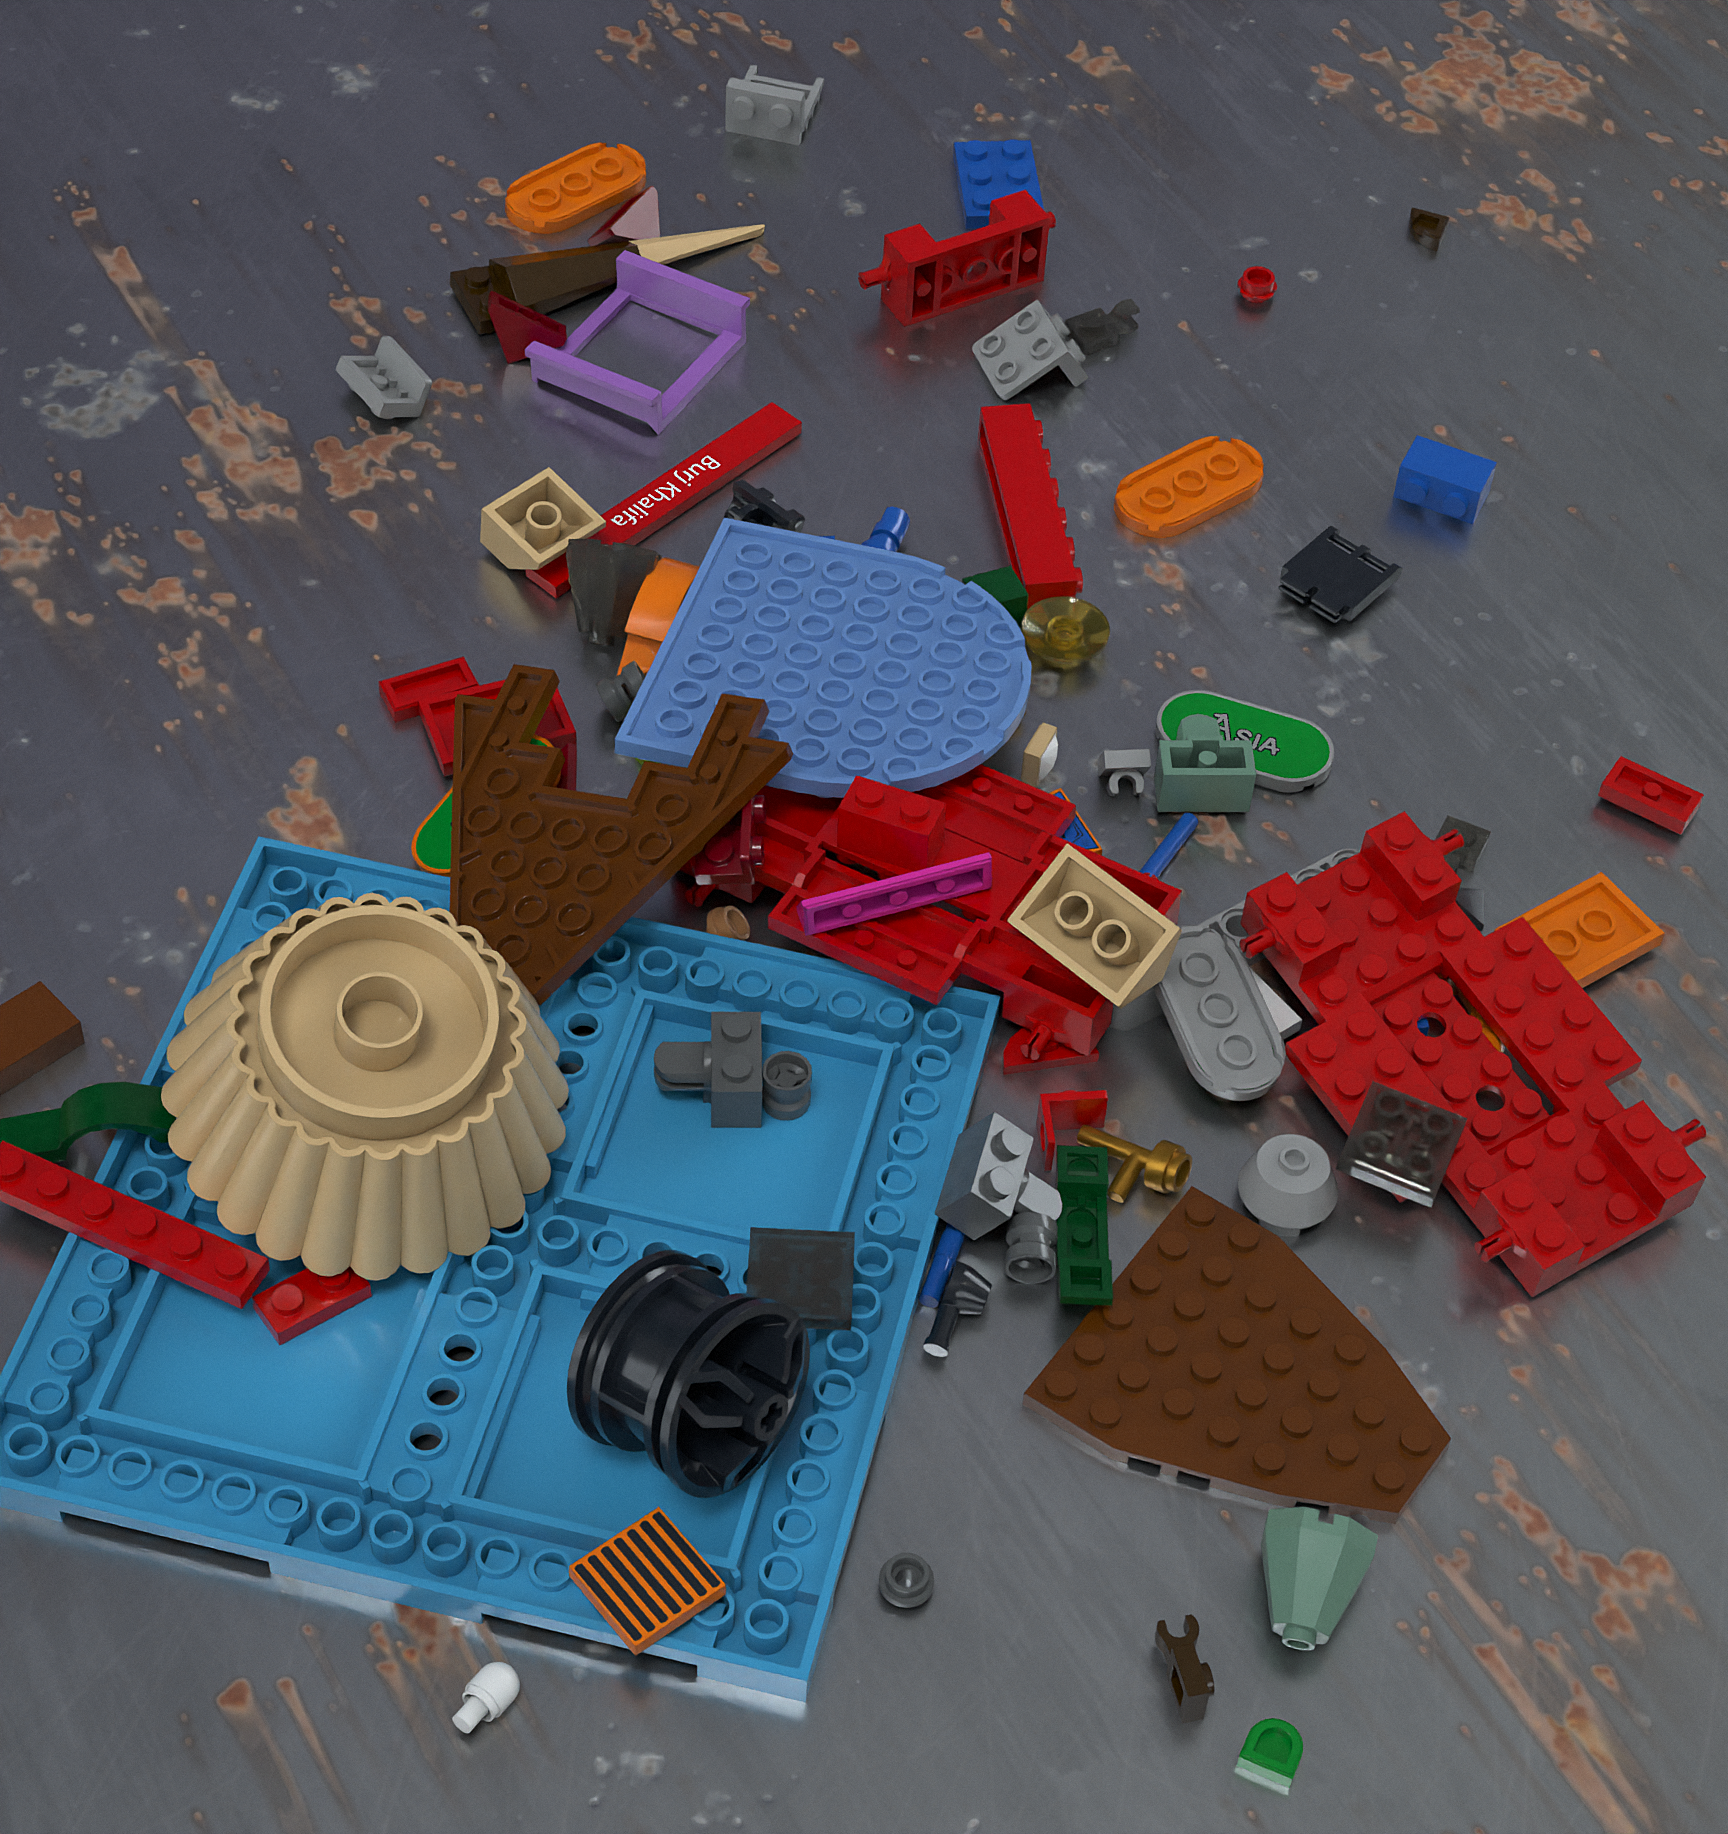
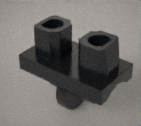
M743 479L734 482L732 488L734 493L733 500L726 510L724 518L801 533L805 522L803 515L795 509L786 511L776 503L774 494L764 487L756 489Z

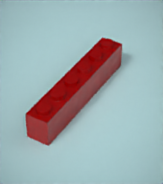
M1030 403L981 407L978 441L1009 565L1029 595L1027 614H1045L1040 604L1056 600L1074 601L1072 612H1074L1076 594L1083 591V576L1081 568L1074 567L1073 565L1075 560L1074 541L1072 537H1066L1065 535L1067 518L1065 508L1058 507L1057 505L1059 500L1056 477L1050 478L1049 475L1051 472L1050 452L1048 448L1042 449L1041 420L1034 419Z

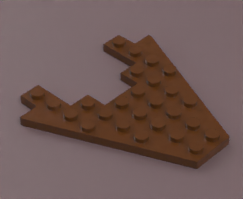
M513 664L496 700L458 694L455 698L449 907V912L453 915L457 924L477 929L491 949L497 951L505 959L535 998L537 1004L541 1006L688 860L699 854L703 850L704 845L792 759L793 752L788 742L758 738L770 712L765 699L721 694L688 768L644 761L627 799L553 787L566 761L561 749L529 744L560 683L555 670Z

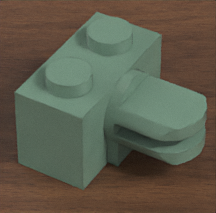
M1202 714L1189 715L1183 718L1178 727L1176 740H1159L1154 772L1158 812L1250 811L1256 779L1251 740H1223L1217 720Z

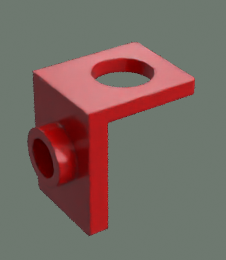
M1066 1090L1060 1093L1040 1094L1036 1126L1044 1171L1052 1170L1055 1149L1054 1131L1080 1129L1083 1125L1093 1128L1104 1127L1108 1103L1106 1090Z

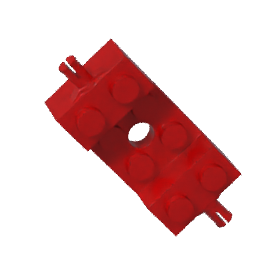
M1026 190L991 200L988 226L935 242L920 223L885 234L881 264L877 268L859 272L858 275L860 277H858V280L864 290L881 284V300L899 322L906 327L1044 281L1049 229L1056 227V219L1051 211L1045 212Z

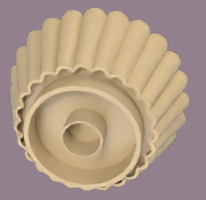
M367 893L358 897L354 903L343 897H333L326 900L316 910L309 908L298 910L216 969L213 973L211 984L187 1003L184 1010V1022L187 1026L171 1040L167 1047V1060L175 1072L163 1085L161 1099L166 1110L177 1117L168 1133L169 1146L173 1153L181 1159L192 1162L187 1171V1182L190 1189L202 1199L218 1201V1219L227 1230L241 1235L255 1233L257 1245L261 1252L269 1258L282 1261L291 1260L301 1255L304 1265L311 1272L321 1276L340 1274L350 1266L357 1275L364 1279L378 1281L393 1275L400 1265L415 1273H430L440 1268L446 1261L448 1251L456 1255L469 1256L475 1254L487 1245L490 1238V1227L500 1229L511 1227L521 1219L526 1205L523 1194L535 1193L543 1189L549 1182L551 1166L546 1154L558 1149L566 1137V1127L557 1110L563 1106L569 1092L567 1081L556 1065L560 1053L559 1042L541 1018L540 1008L535 998L505 959L497 951L491 949L477 929L466 925L459 926L453 915L445 909L430 908L424 911L422 904L411 897H399L389 903L380 894Z

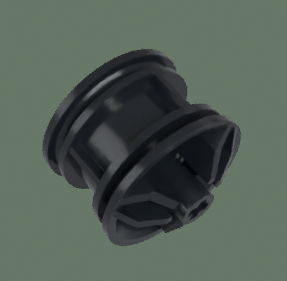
M677 1250L655 1252L636 1261L623 1271L600 1296L586 1318L575 1343L568 1369L567 1401L571 1417L577 1428L584 1435L600 1444L616 1446L628 1452L646 1451L653 1466L667 1475L677 1488L697 1498H711L725 1494L750 1478L766 1462L787 1432L800 1404L807 1381L810 1360L808 1332L800 1315L790 1306L775 1299H762L750 1293L730 1295L725 1283L717 1275L710 1272L697 1258Z

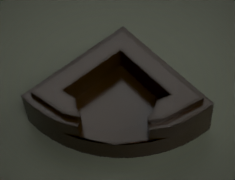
M1412 208L1408 224L1410 233L1423 246L1438 251L1448 229L1450 217Z

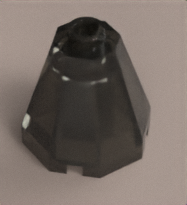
M595 539L568 540L566 560L578 631L589 635L587 643L614 647L615 640H626L628 633L624 631L636 596L646 576L655 570L658 561L663 557L662 555H658V552L624 543L613 542L612 545L601 544V540Z

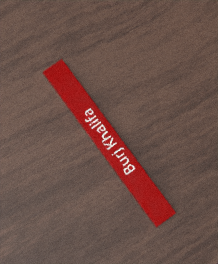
M769 403L600 515L606 521L605 528L539 570L526 569V577L553 597L558 598L572 588L568 581L569 575L579 561L586 557H592L597 562L604 561L608 564L801 434L802 422L775 403Z

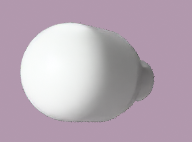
M492 1662L485 1665L471 1679L462 1694L464 1705L452 1718L458 1729L464 1733H470L481 1720L490 1722L494 1718H498L517 1697L520 1689L519 1676L514 1668L503 1662Z

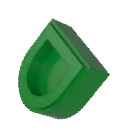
M1275 1718L1261 1720L1250 1729L1236 1766L1290 1788L1303 1753L1302 1737L1293 1725L1284 1720Z

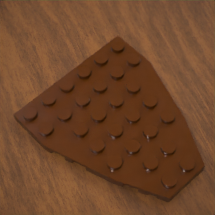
M1193 1186L1190 1187L1113 1282L1112 1306L1095 1305L1024 1392L1022 1405L1112 1460L1127 1464L1129 1457L1161 1465L1160 1473L1177 1478L1178 1471L1210 1479L1209 1487L1275 1506L1292 1508L1295 1507L1296 1501L1328 1506V1514H1338L1346 1517L1363 1515L1372 1521L1396 1524L1448 1450L1451 1441L1449 1434L1387 1349L1278 1235Z

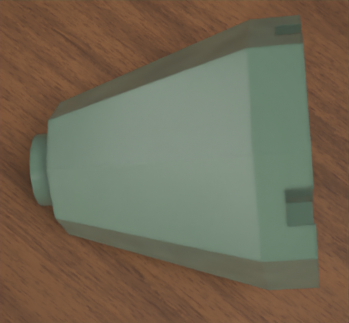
M1313 1508L1269 1509L1261 1540V1550L1271 1629L1282 1636V1643L1286 1646L1298 1650H1313L1315 1644H1326L1368 1572L1374 1558L1378 1535L1352 1518L1334 1514L1333 1524L1318 1521L1320 1510Z

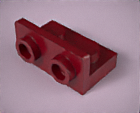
M756 794L696 855L695 878L697 885L755 884L756 865L764 864L763 836H757L758 824L766 823L765 795Z

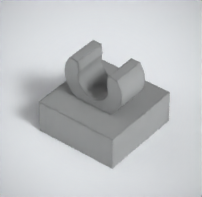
M1150 749L1104 750L1097 760L1098 777H1110L1107 782L1109 796L1116 797L1118 795V780L1120 779L1130 780L1133 784V795L1139 796L1144 789V779L1142 776L1151 767Z

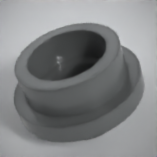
M900 1553L889 1559L881 1568L879 1588L884 1598L893 1605L904 1608L915 1607L924 1603L932 1594L934 1574L931 1567L920 1556L914 1553ZM901 1579H910L916 1585L904 1587L897 1584V1582Z

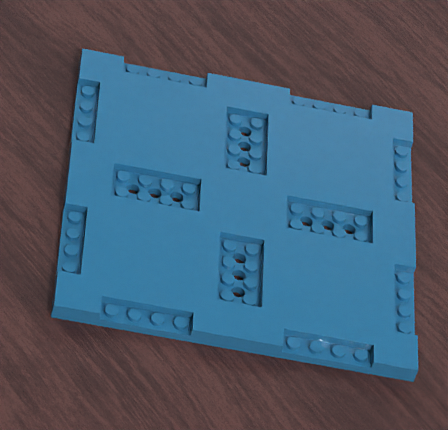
M258 836L140 1084L163 1087L175 1072L167 1060V1047L171 1040L187 1026L184 1022V1010L187 1003L211 984L212 976L216 969L292 914L305 908L316 910L326 900L333 897H343L354 903L358 897L367 893L380 894L389 903L399 897H411L422 904L424 911L430 908H442L449 912L450 877ZM630 917L539 1006L541 1018L559 1042L560 1053L556 1065L560 1067L565 1063H574L579 1065L581 1069L574 1074H563L567 1081L569 1092L568 1098L564 1103L567 1107L559 1112L566 1127V1137L558 1149L546 1154L551 1166L549 1182L543 1189L535 1193L523 1194L526 1205L521 1219L511 1227L501 1229L490 1227V1238L487 1245L475 1254L469 1256L456 1255L448 1251L446 1261L440 1268L430 1273H415L400 1265L397 1271L387 1279L378 1281L367 1279L371 1286L372 1297L282 1345L277 1343L254 1310L252 1297L306 1269L307 1267L304 1265L301 1255L291 1260L282 1261L269 1258L261 1252L257 1245L255 1233L241 1235L227 1230L218 1219V1201L202 1199L190 1189L187 1182V1171L192 1163L191 1161L181 1159L173 1153L169 1142L160 1143L149 1135L133 1130L118 1129L93 1181L268 1258L270 1271L245 1306L240 1309L69 1232L0 1374V1507L63 1522L66 1513L268 1561L271 1573L480 1624L483 1623L487 1614L629 1649L628 1646L569 1577V1566L657 1507H660L726 1584V1595L642 1652L697 1665L698 1677L806 1703L833 1608L834 1592L882 1422L886 1420L917 1310L919 1296L933 1253L934 1238L940 1217L934 1213L958 1135L965 1131L974 1096L978 1093L998 1022L1001 996L951 986L938 1005H935L840 961ZM711 1012H761L762 1067L766 1059L780 1051L796 1052L807 1058L812 1068L810 1106L805 1114L794 1120L775 1119L767 1114L762 1107L761 1128H711V1103H703V1091H663L655 1083V1050L662 1042L711 1041ZM581 1025L590 1026L596 1030L588 1036H577L571 1032V1030ZM659 1251H682L697 1258L705 1266L717 1267L722 1272L718 1277L725 1283L730 1295L750 1293L762 1299H775L790 1306L800 1315L808 1332L810 1360L807 1381L800 1404L787 1432L766 1462L750 1478L733 1490L716 1497L697 1498L680 1490L669 1480L667 1475L653 1466L646 1451L628 1452L616 1446L600 1444L587 1437L573 1422L568 1407V1369L575 1343L586 1318L600 1296L623 1271L636 1261ZM763 1277L768 1279L772 1286L763 1291H754L748 1288L745 1282L750 1278ZM458 1346H466L475 1352L471 1358L465 1361H454L446 1356L451 1349ZM440 1390H451L458 1395V1398L449 1405H436L429 1400L434 1393ZM425 1434H433L442 1440L436 1448L427 1451L419 1450L412 1445L416 1438Z

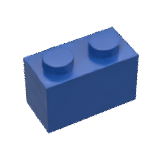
M1417 435L1400 464L1393 497L1473 524L1490 494L1497 462Z

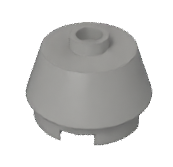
M1282 1134L1267 1140L1244 1163L1238 1176V1191L1242 1206L1245 1205L1259 1219L1258 1224L1276 1235L1298 1236L1301 1229L1311 1227L1319 1222L1322 1224L1333 1211L1338 1200V1185L1328 1155L1318 1143L1302 1135Z

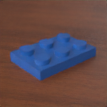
M972 140L968 142H954L953 159L965 229H979L988 226L991 200L1026 190L1044 210L1031 140Z

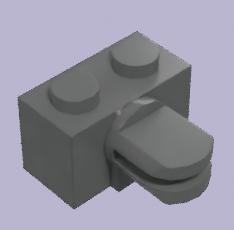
M711 1012V1041L662 1042L654 1054L655 1083L663 1091H703V1103H711V1128H761V1012Z
M993 1112L958 1135L934 1214L975 1240L1019 1213L1037 1212L1048 1215L1056 1220L1062 1212V1201L1060 1193L1025 1169L1034 1138L996 1112Z

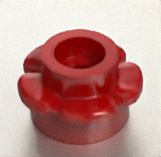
M1261 266L1247 268L1237 283L1240 294L1252 303H1262L1273 297L1274 292L1277 291L1273 272Z

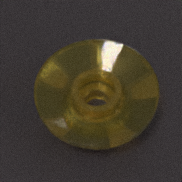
M1062 596L1047 598L1032 605L1022 619L1021 632L1024 635L1026 645L1035 654L1053 662L1071 664L1084 662L1099 655L1108 644L1110 626L1103 612L1093 604L1078 598Z

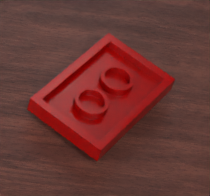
M505 680L418 700L420 717L444 776L453 774L455 698L460 694L496 700ZM557 688L534 735L545 738L554 748L561 749L567 743L577 745V736Z

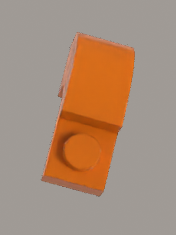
M664 557L651 568L636 596L624 632L628 633L617 676L621 674L624 666L633 661L638 664L644 675H647L700 566Z

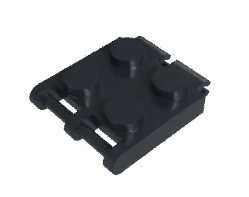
M1329 526L1282 566L1279 581L1282 585L1278 589L1302 604L1311 599V602L1314 604H1311L1310 608L1333 623L1338 622L1340 619L1351 621L1396 582L1403 569L1395 563L1391 566L1370 554L1371 549L1362 544L1358 547L1340 536V530ZM1335 542L1336 544H1338V545H1340L1341 547L1345 548L1346 550L1350 551L1351 554H1349V553H1347L1346 551L1342 550L1341 548L1337 547V546L1334 545L1333 543ZM1366 561L1370 563L1371 565L1375 566L1383 572L1381 573L1377 571L1376 569L1372 568L1364 562Z

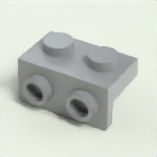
M391 336L381 337L375 356H340L336 371L349 384L350 389L364 400L373 414L383 419L420 417L432 386V380Z

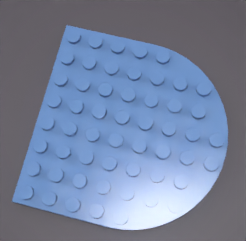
M724 518L615 737V754L688 768L721 694L765 699L770 712L758 738L788 742L793 752L792 759L766 786L816 795L820 798H844L857 775L909 792L919 791L929 787H936L974 769L994 755L1010 739L1026 712L1031 686V660H1029L1025 649L1024 635L1005 607L976 583L970 581L965 585L945 575V567L939 564L894 551Z

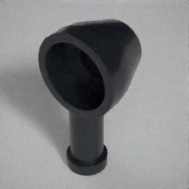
M956 1260L950 1272L930 1335L923 1344V1349L934 1356L945 1357L948 1355L950 1349L949 1341L959 1314L981 1315L992 1284L971 1266Z

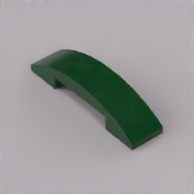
M1057 1145L1055 1189L1060 1193L1062 1212L1058 1219L1055 1220L1058 1226L1055 1250L1057 1255V1289L1060 1303L1112 1306V1260H1109L1107 1217L1109 1185L1107 1147Z

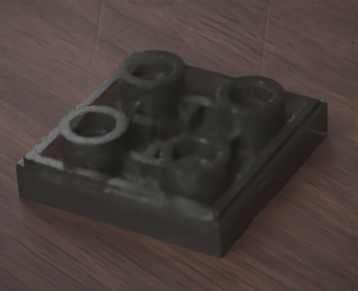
M1372 1081L1339 1157L1336 1170L1431 1208L1468 1118Z
M751 1227L746 1293L756 1295L762 1299H775L790 1306L800 1315L806 1328L851 1330L855 1232Z

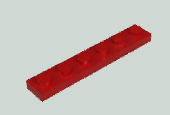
M3 1140L0 1143L1 1202L240 1309L245 1306L270 1271L268 1258Z

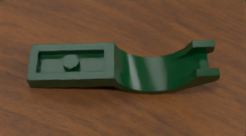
M130 1082L98 1083L76 1091L64 1100L61 1108L1 1118L0 1143L3 1140L54 1163L66 1160L67 1150L77 1139L91 1132L107 1129L133 1130L149 1135L160 1143H167L170 1127L176 1120V1117L170 1114L163 1106L161 1099L162 1087Z

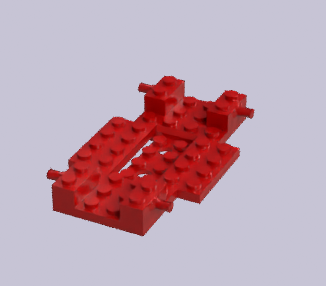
M980 764L965 774L936 787L912 792L946 803L944 843L931 867L990 852L992 857V887L942 900L960 908L966 918L975 920L974 923L937 906L927 904L805 936L797 913V905L801 901L878 881L827 858L825 849L836 853L837 859L844 864L859 863L877 871V875L881 880L914 871L837 847L838 807L843 798H820L816 795L778 789L766 785L757 793L766 797V823L758 824L757 836H763L764 864L756 865L755 884L697 885V882H695L685 893V897L690 904L693 905L695 902V906L700 907L714 889L723 890L749 903L754 902L766 885L781 891L785 895L768 915V929L935 1005H938L961 973L1004 992L1002 1017L1032 1031L1021 1045L1020 1050L1025 1057L1028 1058L1031 1053V1059L1036 1060L1049 1041L1059 1042L1089 1056L1110 1026L1112 1020L1113 1003L1007 922V919L1065 845L1068 843L1175 925L1178 924L1182 890L1159 881L1155 875L1150 877L1148 872H1138L1062 839L1061 836L1075 818V804ZM696 855L688 860L679 871L695 878Z
M1404 811L1367 830L1360 853L1297 885L1289 873L1285 872L1247 892L1240 924L1249 936L1239 941L1240 948L1243 953L1246 952L1245 956L1249 959L1263 952L1319 1024L1286 1042V1056L1399 1203L1441 1181L1485 1237V1239L1477 1241L1474 1245L1477 1255L1482 1254L1480 1259L1488 1262L1493 1257L1499 1255L1529 1295L1534 1297L1692 1206L1706 1176L1687 1154L1685 1148L1700 1139H1704L1706 1137V1130L1703 1125L1698 1127L1700 1124L1699 1120L1693 1119L1677 1130L1671 1131L1663 1125L1644 1100L1627 1109L1623 1107L1608 1087L1636 1072L1641 1065L1642 1059L1523 916L1485 937L1481 934L1455 902L1462 880L1444 859V856L1464 847L1463 836L1461 834L1458 835L1459 831L1457 829H1452L1450 832L1432 840L1422 833ZM1441 973L1446 980L1451 978L1553 1104L1552 1112L1554 1114H1548L1542 1106L1540 1095L1536 1091L1527 1088L1512 1069L1510 1058L1493 1046L1482 1032L1481 1022L1476 1017L1468 1015L1453 996L1451 985L1447 981L1439 979L1437 974ZM1426 1017L1435 1018L1442 1023L1444 1033L1438 1037L1426 1036L1420 1032L1417 1022ZM1485 1090L1493 1091L1502 1098L1503 1107L1496 1111L1485 1110L1478 1105L1476 1095Z

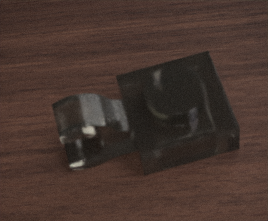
M1125 299L1116 304L1108 314L1100 307L1065 319V324L1071 332L1068 337L1070 340H1075L1085 356L1120 344V334L1132 333L1138 329L1139 325L1131 315L1139 313L1140 308L1132 299Z
M1447 815L1435 839L1450 832L1452 829H1457L1459 831L1458 835L1461 834L1463 836L1464 847L1444 856V859L1456 874L1459 869L1473 873L1488 844L1491 831Z

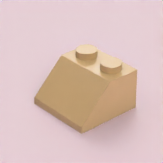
M548 467L482 508L480 542L508 569L539 570L605 528L606 521Z

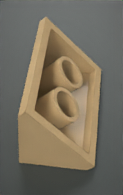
M1068 843L1007 919V922L1120 1009L1163 980L1182 932L1181 928Z

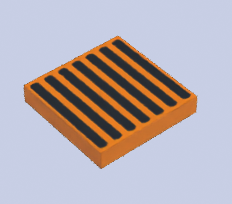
M657 1507L569 1566V1577L635 1656L726 1595V1584L660 1507Z

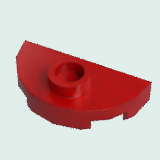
M1022 1027L1010 1037L1003 1051L1002 1059L1003 1075L1098 1062L1099 1052L1095 1047L1090 1055L1087 1056L1059 1042L1049 1041L1039 1058L1032 1060L1031 1053L1027 1058L1020 1050L1021 1045L1032 1032L1030 1029Z

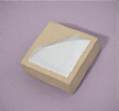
M1043 722L1037 728L1023 753L1022 782L1037 788L1040 781L1054 767L1058 750L1056 739L1058 727Z

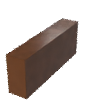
M41 981L0 1005V1096L85 1043L81 1022Z

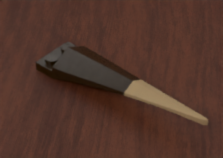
M765 224L489 259V266L471 267L465 270L450 272V287L478 334L496 332L488 311V296L491 290L544 315L576 299L617 283L616 258L624 250L665 265L701 252L762 236Z

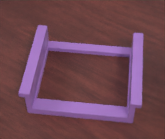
M624 250L616 258L617 289L567 338L563 346L554 349L533 341L525 349V356L530 358L532 381L538 382L541 379L643 420L659 436L746 343V308L750 305V298ZM630 301L719 335L662 396L661 391L575 357Z

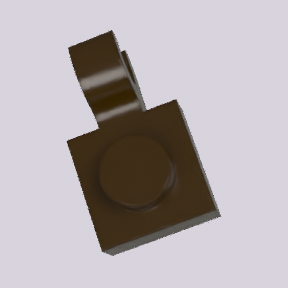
M1192 1614L1185 1615L1183 1629L1186 1635L1183 1637L1172 1636L1167 1630L1165 1620L1158 1621L1155 1632L1156 1645L1163 1653L1168 1665L1166 1676L1182 1724L1203 1720L1208 1699L1210 1696H1214L1215 1692L1211 1669L1207 1662L1200 1663L1195 1649L1199 1636V1624Z

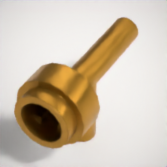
M1083 1125L1077 1135V1142L1087 1147H1107V1154L1109 1156L1124 1161L1111 1182L1107 1193L1116 1202H1124L1142 1169H1145L1144 1184L1164 1194L1170 1191L1179 1192L1189 1178L1192 1168V1157L1186 1153L1183 1146L1161 1140L1151 1151L1088 1125Z

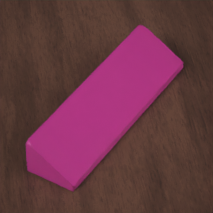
M990 852L803 900L797 905V913L805 936L992 887V857Z

